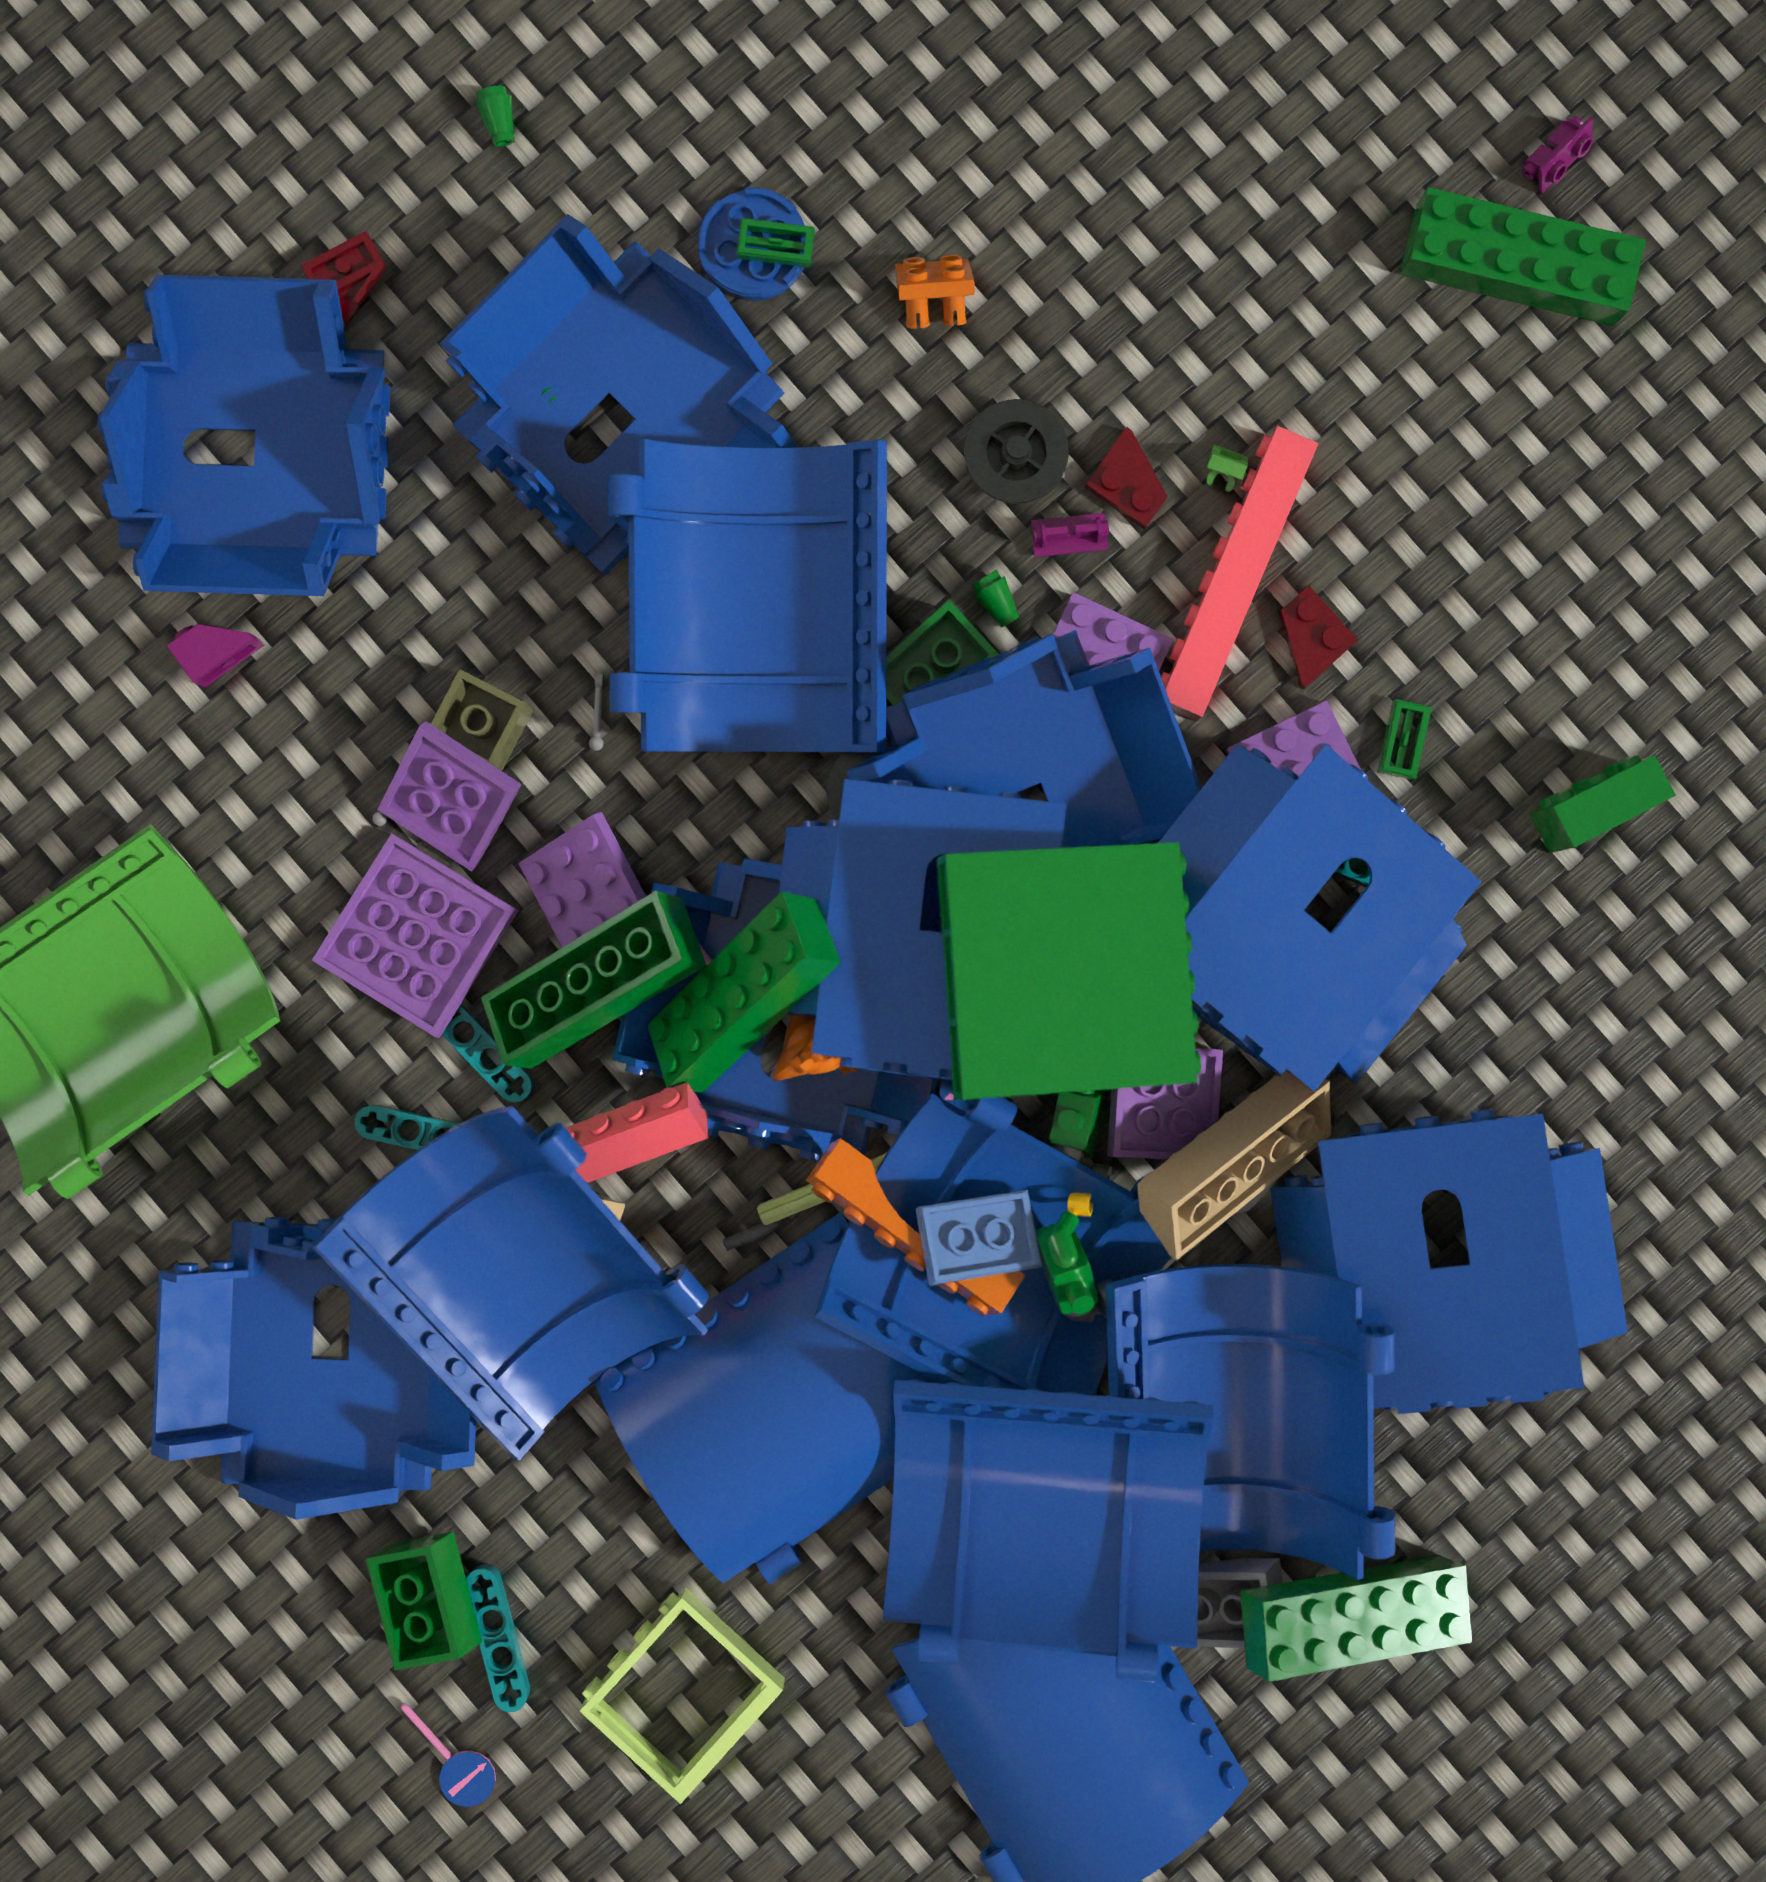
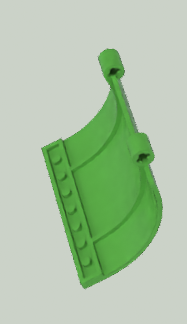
M151 824L0 927V1118L16 1151L21 1168L23 1192L27 1196L50 1182L52 1187L62 1197L66 1199L73 1197L103 1175L102 1168L95 1157L212 1076L223 1087L230 1088L260 1067L261 1061L249 1043L280 1022L279 1012L270 987L238 930L199 877Z

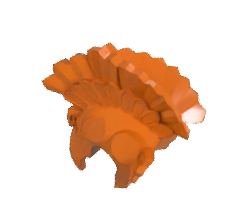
M789 1015L790 1022L786 1029L784 1046L770 1077L776 1082L805 1074L827 1073L838 1068L846 1075L849 1071L855 1072L858 1068L840 1066V1057L811 1054L816 1017Z

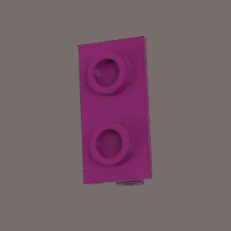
M1573 116L1571 119H1565L1547 138V144L1555 149L1552 150L1541 144L1524 161L1522 174L1528 180H1533L1534 177L1539 180L1540 194H1543L1552 184L1558 183L1564 177L1568 167L1578 157H1583L1589 151L1593 143V118L1589 117L1584 123L1576 116Z
M1104 513L1031 520L1034 557L1108 550L1107 536L1109 535L1108 520L1105 521Z

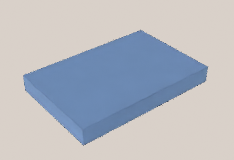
M1028 1190L915 1208L929 1286L1042 1267Z

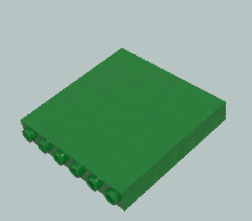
M1180 842L944 854L937 858L953 1097L955 1100L1198 1083L1197 1074L1201 1071V1057L1199 1052L1195 1050L1194 1034L1198 1031V1017L1196 1012L1192 1010L1191 994L1195 991V978L1193 972L1189 971L1188 955L1192 951V938L1189 931H1186L1185 915L1189 911V899L1187 893L1183 891L1182 876L1186 871V859L1184 853L1180 852Z

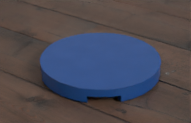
M745 188V190L733 193L722 200L718 199L709 208L700 225L698 251L707 276L721 291L741 300L760 301L775 297L789 289L799 278L804 267L737 259L741 218L804 226L805 224L796 207L782 195L764 188ZM747 231L748 236L805 242L803 237ZM746 245L747 248L804 254V252Z

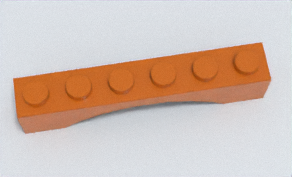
M841 1138L832 1142L806 1179L807 1182L814 1186L812 1188L813 1193L828 1203H831L833 1200L845 1209L843 1214L850 1221L860 1226L863 1223L875 1231L874 1237L880 1243L889 1248L897 1247L906 1254L904 1259L911 1266L924 1271L926 1266L920 1234L900 1218L886 1199L877 1180L872 1161ZM1020 1271L938 1285L949 1293L955 1294V1292H958L968 1300L966 1305L975 1313L981 1316H986V1314L995 1315L1002 1313L1025 1275Z

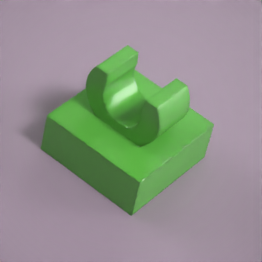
M1213 444L1208 457L1207 468L1210 470L1207 474V484L1212 485L1216 475L1224 474L1228 478L1225 491L1230 492L1235 485V477L1243 479L1248 466V456Z

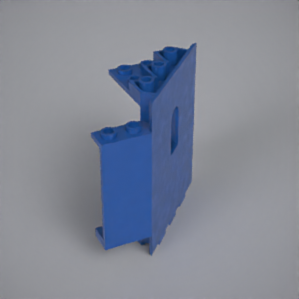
M569 214L440 343L441 347L450 355L445 360L447 364L460 377L467 374L472 380L468 387L479 397L453 426L479 451L475 457L491 473L497 469L518 490L514 495L528 510L531 511L536 507L557 528L553 534L568 549L574 545L605 576L629 552V519L608 517V476H639L640 439L717 447H798L783 425L766 413L785 394L767 375V369L772 365V362L720 289L660 248L650 256L636 241L613 262L587 226ZM553 387L552 389H550L548 392H546L545 394H543V395L541 396L542 392H543L546 388ZM610 394L635 420L593 462L586 464L577 463L566 452V438ZM556 396L554 400L548 403L550 397Z
M156 275L149 287L145 289L143 297L145 309L147 312H151L153 321V343H128L126 346V361L118 360L110 374L106 376L105 389L110 398L103 411L98 415V429L100 434L103 435L104 446L108 449L107 462L111 469L106 479L102 480L101 495L103 500L108 502L111 517L119 521L120 548L139 549L138 553H135L133 557V570L135 575L140 577L143 591L324 596L340 555L377 556L378 524L380 519H386L387 494L385 488H379L384 483V468L388 467L389 438L381 437V435L385 434L386 416L389 417L390 386L383 385L386 375L384 368L385 350L348 349L336 280ZM196 430L255 431L254 466L199 465L191 463L184 455V441L190 433Z
M1076 630L1054 638L1053 634L1047 635L1042 639L1037 637L992 658L988 657L961 668L960 671L949 674L941 679L937 678L910 689L911 692L903 695V701L886 707V732L892 746L887 748L886 752H880L846 771L850 780L889 784V780H904L912 782V787L944 790V786H958L966 788L967 793L999 796L1000 792L1017 793L1041 783L1048 802L1067 804L1062 845L1072 848L1158 843L1202 789L1150 647L1089 665ZM938 857L928 864L919 930L942 932L937 869Z
M1237 744L1158 842H1180V852L1184 853L1186 859V871L1182 876L1183 891L1187 893L1189 899V911L1185 915L1186 931H1189L1192 938V951L1188 955L1189 971L1193 972L1195 978V991L1191 994L1192 1010L1196 1012L1199 1019L1279 1076L1284 1071H1287L1315 1092L1332 1069H1334L1356 1085L1467 946L1461 934L1463 929L1455 922L1454 917L1482 881L1445 849L1446 845L1433 834L1426 833L1406 815L1408 813L1402 805L1392 799H1388L1368 781L1369 777L1364 771L1346 762L1327 744L1323 746L1300 776L1286 766L1278 769L1271 765V760L1260 750L1252 748L1251 751H1248ZM1350 858H1359L1369 868V883L1330 933L1306 913L1304 909L1340 864Z
M844 779L839 820H829L828 826L822 822L803 821V827H787L779 893L782 891L818 900L841 961L826 978L787 1013L788 1015L816 1017L811 1054L840 1057V1066L923 1078L952 1080L942 932L919 930L928 864L934 858L944 854L1072 848L1062 845L1067 804L1022 799L1021 794L1000 792L999 796L967 793L966 788L958 786H944V790L912 787V782L904 780H889V784Z
M744 859L742 867L719 862L711 896L658 883H653L651 893L659 891L682 898L697 940L713 960L779 894L782 865ZM704 968L622 1015L612 1060L626 1064L625 1071L647 1076L650 1069L655 1070V1077L664 1079L647 1024ZM764 1037L759 1039L703 1093L694 1092L707 1111L708 1136L717 1137L719 1131L735 1133L748 1137V1145L769 1149L770 1143L787 1145L799 1149L800 1157L819 1161L830 1144L840 1138L865 1156L871 1127L883 1129V1125L886 1124L888 1125L886 1132L899 1135L924 1101L932 1093L935 1094L938 1079L859 1068L855 1072L849 1071L844 1075L838 1068L827 1073L805 1074L775 1082L765 1074L761 1066V1055L766 1038Z
M1494 1109L1471 1111L1470 1119L1457 1122H1439L1438 1116L1415 1118L1414 1126L1400 1129H1384L1383 1123L1360 1125V1132L1345 1135V1138L1318 1141L1322 1176L1312 1177V1181H1308L1307 1175L1290 1176L1284 1178L1285 1184L1270 1187L1282 1267L1326 1274L1362 1286V1324L1382 1323L1393 1327L1395 1330V1369L1388 1374L1373 1375L1374 1409L1385 1408L1393 1410L1397 1408L1398 1414L1431 1411L1430 1407L1440 1408L1454 1405L1455 1409L1487 1406V1402H1501L1510 1399L1511 1403L1545 1400L1544 1394L1549 1395L1553 1391L1585 1388L1579 1349L1628 1333L1600 1148L1583 1149V1142L1560 1144L1559 1151L1558 1148H1548L1543 1114L1514 1117L1512 1115H1495ZM1447 1190L1459 1199L1470 1264L1430 1268L1422 1218V1203L1430 1192Z
M266 1217L265 1222L232 1221L230 1260L210 1261V1267L198 1268V1263H175L174 1270L159 1271L151 1455L166 1461H175L222 1454V1483L239 1484L238 1497L294 1520L397 1503L398 1495L403 1490H430L432 1468L444 1471L474 1466L475 1418L311 1247L337 1219H319L318 1224L288 1223L289 1218ZM328 1285L340 1286L350 1297L348 1359L313 1358L316 1295L323 1287Z

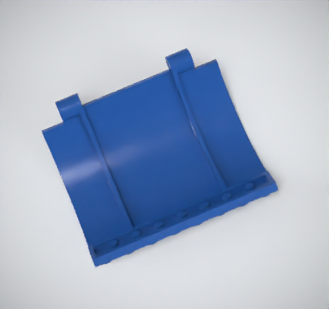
M640 439L639 476H608V517L629 519L630 673H609L610 712L641 713V751L886 752L887 441L869 440L851 442L846 445L820 447L741 448L688 445Z
M932 1093L911 1117L875 1172L888 1202L900 1218L919 1234L915 1208L1028 1190L1035 1230L1057 1223L1061 1214L1068 1211V1197L1071 1193L1091 1194L1090 1202L1093 1203L1091 1217L1077 1216L1079 1224L1075 1231L1089 1261L1094 1283L1109 1278L1112 1282L1159 1271L1172 1258L1140 1212L1137 1184L1143 1177L1129 1191L1010 1125L1016 1114L1017 1105L1003 1097L970 1099L966 1111H963ZM849 1221L829 1269L816 1309L815 1318L941 1384L957 1382L965 1386L986 1387L996 1385L1003 1389L1025 1390L1035 1388L1042 1392L1065 1393L1073 1391L1082 1395H1096L1103 1370L1108 1361L1107 1318L1096 1314L1094 1322L1072 1321L1062 1314L1047 1285L1043 1266L1020 1271L1025 1276L1001 1314L981 1316L966 1305L968 1300L958 1292L952 1294L942 1289L939 1285L929 1286L926 1269L920 1271L914 1268L904 1259L906 1254L897 1247L889 1248L880 1243L874 1237L875 1231L863 1223L860 1226Z
M510 1106L494 1109L475 1116L448 1130L417 1150L359 1197L311 1247L513 1459L520 1461L545 1432L543 1428L583 1389L603 1375L606 1370L657 1343L681 1336H704L708 1329L695 1314L706 1304L709 1293L684 1265H677L665 1273L585 1182L576 1169L584 1162L587 1153L561 1123L550 1126L538 1135L517 1110Z
M842 1212L707 1301L695 1314L708 1329L704 1336H681L652 1345L606 1370L603 1375L594 1381L612 1425L648 1490L685 1543L722 1583H725L753 1563H756L769 1584H773L803 1564L802 1556L796 1544L894 1479L895 1415L893 1392L895 1380L907 1381L918 1379L926 1383H939L814 1317L835 1253L849 1224Z
M1209 1264L1177 1267L1145 1273L1105 1284L1109 1395L1112 1394L1121 1398L1131 1399L1157 1398L1161 1401L1170 1402L1197 1401L1201 1404L1213 1405V1424L1210 1440L1208 1441L1204 1476L1199 1551L1239 1549L1286 1554L1327 1565L1356 1580L1364 1578V1556L1372 1559H1386L1395 1554V1513L1388 1508L1374 1506L1373 1375L1388 1374L1395 1369V1330L1393 1327L1382 1323L1362 1324V1286L1317 1272L1256 1264Z
M918 1379L907 1381L895 1380L893 1392L895 1415L894 1484L883 1621L921 1624L918 1661L958 1665L960 1642L1116 1656V1679L1156 1683L1158 1645L1197 1648L1201 1514L1208 1441L1210 1440L1213 1424V1405L1201 1404L1197 1401L1170 1402L1161 1401L1157 1398H1121L1112 1394L1093 1396L1082 1395L1073 1391L1054 1393L1042 1392L1035 1388L1016 1390L1003 1389L996 1385L977 1387L965 1386L957 1382L939 1384L926 1383Z
M919 1638L896 1644L891 1648L906 1675L892 1682L885 1689L884 1693L904 1727L915 1725L921 1720L924 1722L986 1829L992 1842L981 1851L979 1858L993 1882H1139L1171 1862L1200 1839L1225 1814L1250 1783L1170 1646L1158 1645L1156 1683L1116 1679V1656L960 1642L958 1665L918 1661Z

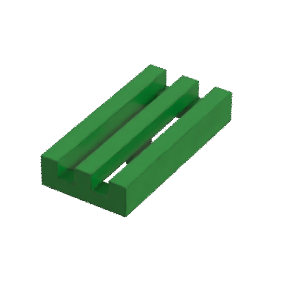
M741 218L737 259L811 268L815 227ZM747 231L803 237L805 242L748 236ZM746 245L804 252V254L747 248Z
M1398 699L1393 700L1377 773L1392 774L1391 776L1405 777L1408 780H1415L1417 778L1432 707ZM1404 709L1406 711L1394 766H1391L1389 764L1401 710ZM1414 712H1418L1420 716L1408 769H1404L1402 767Z

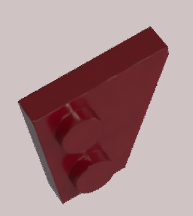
M367 231L301 265L308 279L336 280L344 329L387 268Z
M1128 427L1125 428L1085 485V489L1144 530L1168 497L1135 435Z
M1309 585L1279 612L1283 630L1287 633V645L1290 656L1294 658L1299 676L1297 681L1302 690L1358 641Z

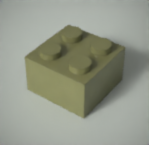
M459 669L431 725L502 771L534 709L527 703Z

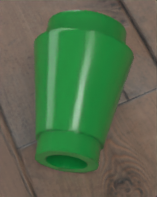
M490 86L479 90L476 93L478 101L475 105L492 139L493 146L504 147L513 144L515 139L511 95L507 94L504 86Z
M997 570L971 585L976 592L973 596L992 618L998 622L1000 628L1020 617L1016 611L1017 608L1005 576L1001 577Z

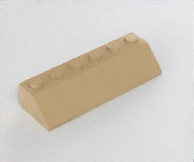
M1284 1071L1281 1076L1275 1074L1269 1082L1257 1091L1250 1093L1242 1103L1233 1110L1226 1112L1215 1124L1206 1131L1200 1132L1192 1142L1179 1152L1173 1153L1165 1163L1142 1178L1137 1184L1140 1212L1172 1258L1177 1261L1318 1146V1141L1326 1140L1331 1136L1330 1081L1324 1079L1314 1092L1287 1071Z

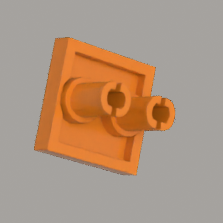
M945 255L940 257V261L925 262L924 258L913 257L904 259L903 264H895L899 300H906L907 328L917 329V313H919L920 328L928 327L930 325L928 298L943 297V324L954 326V310L956 312L957 326L966 324L965 296L975 295L974 278L969 259H962L960 255Z

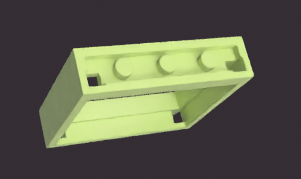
M686 1587L678 1596L672 1592L658 1609L662 1614L653 1624L647 1620L633 1636L636 1642L627 1652L623 1648L618 1651L607 1665L610 1671L602 1680L595 1677L582 1693L586 1698L580 1709V1712L680 1804L783 1691L785 1680L774 1667ZM684 1609L757 1676L761 1683L680 1771L608 1705L603 1698Z

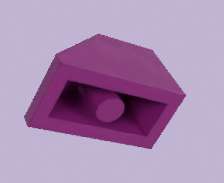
M200 624L181 629L174 636L175 640L167 645L191 681L204 688L265 646L261 639L251 633Z

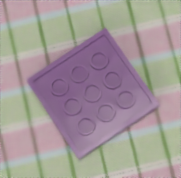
M391 833L312 961L429 1034L440 1038L519 910Z

